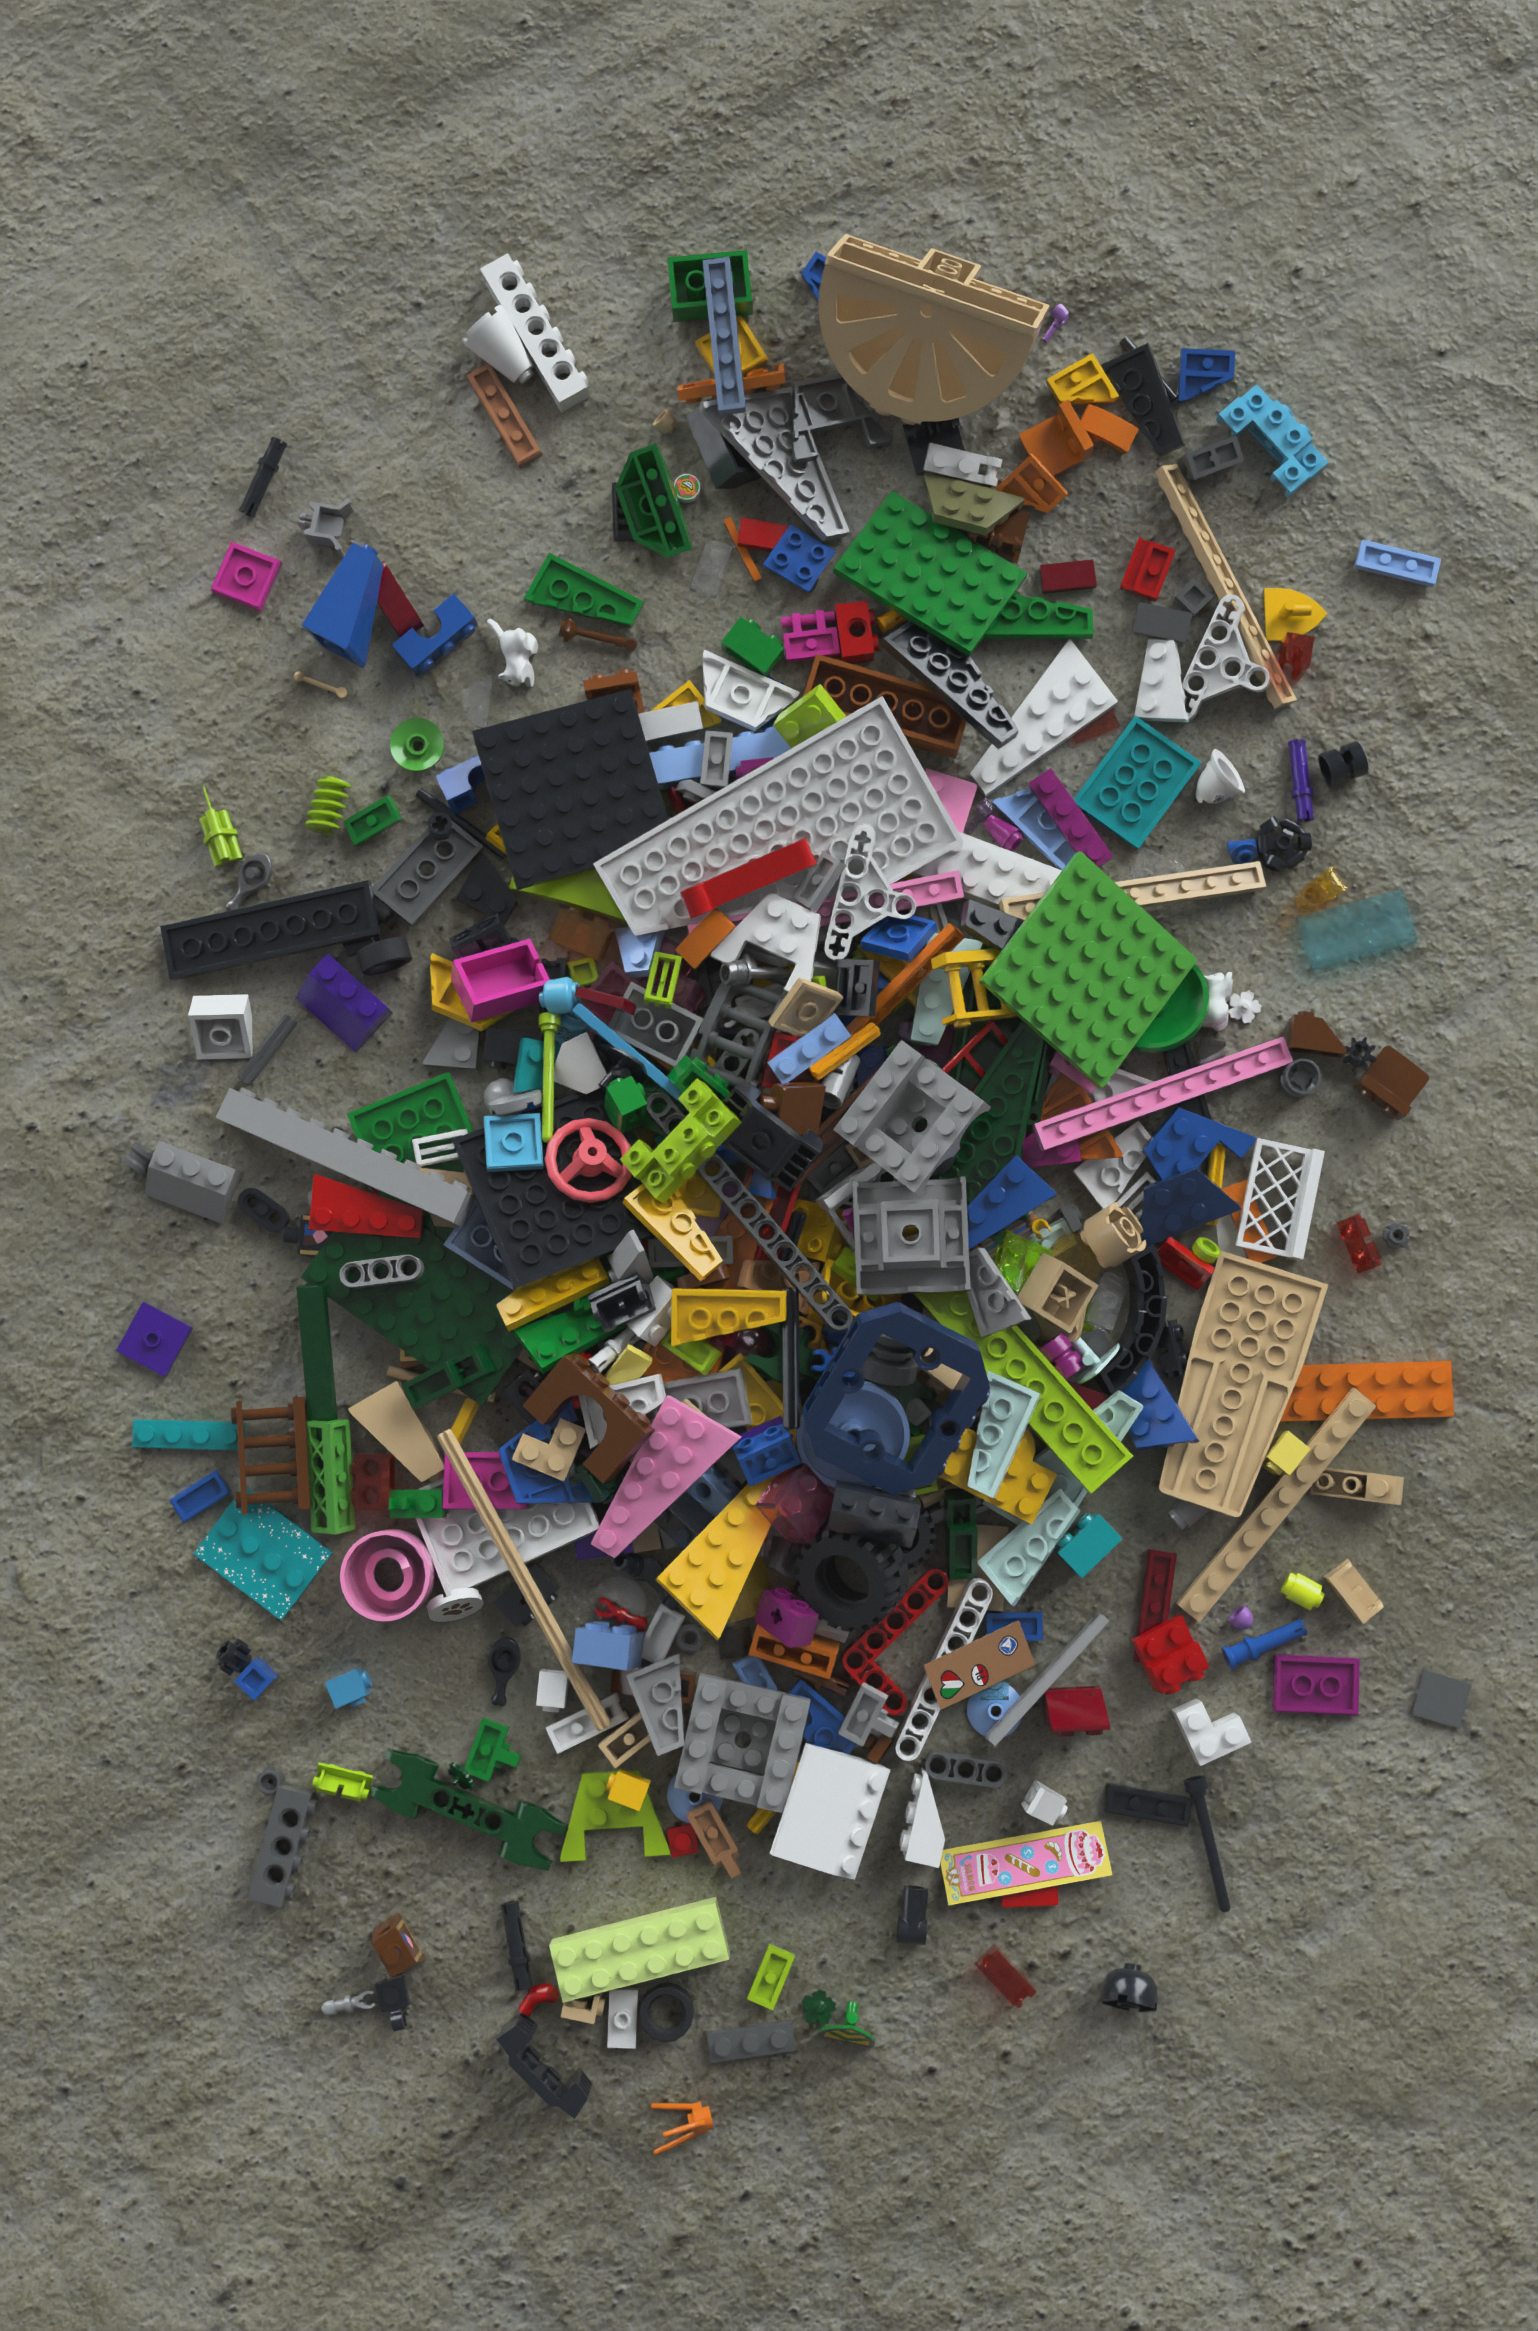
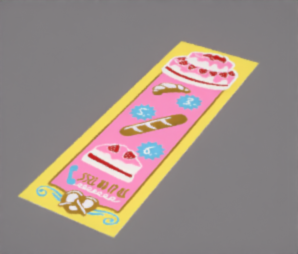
M1101 1821L945 1849L942 1852L940 1861L948 1905L1112 1875Z

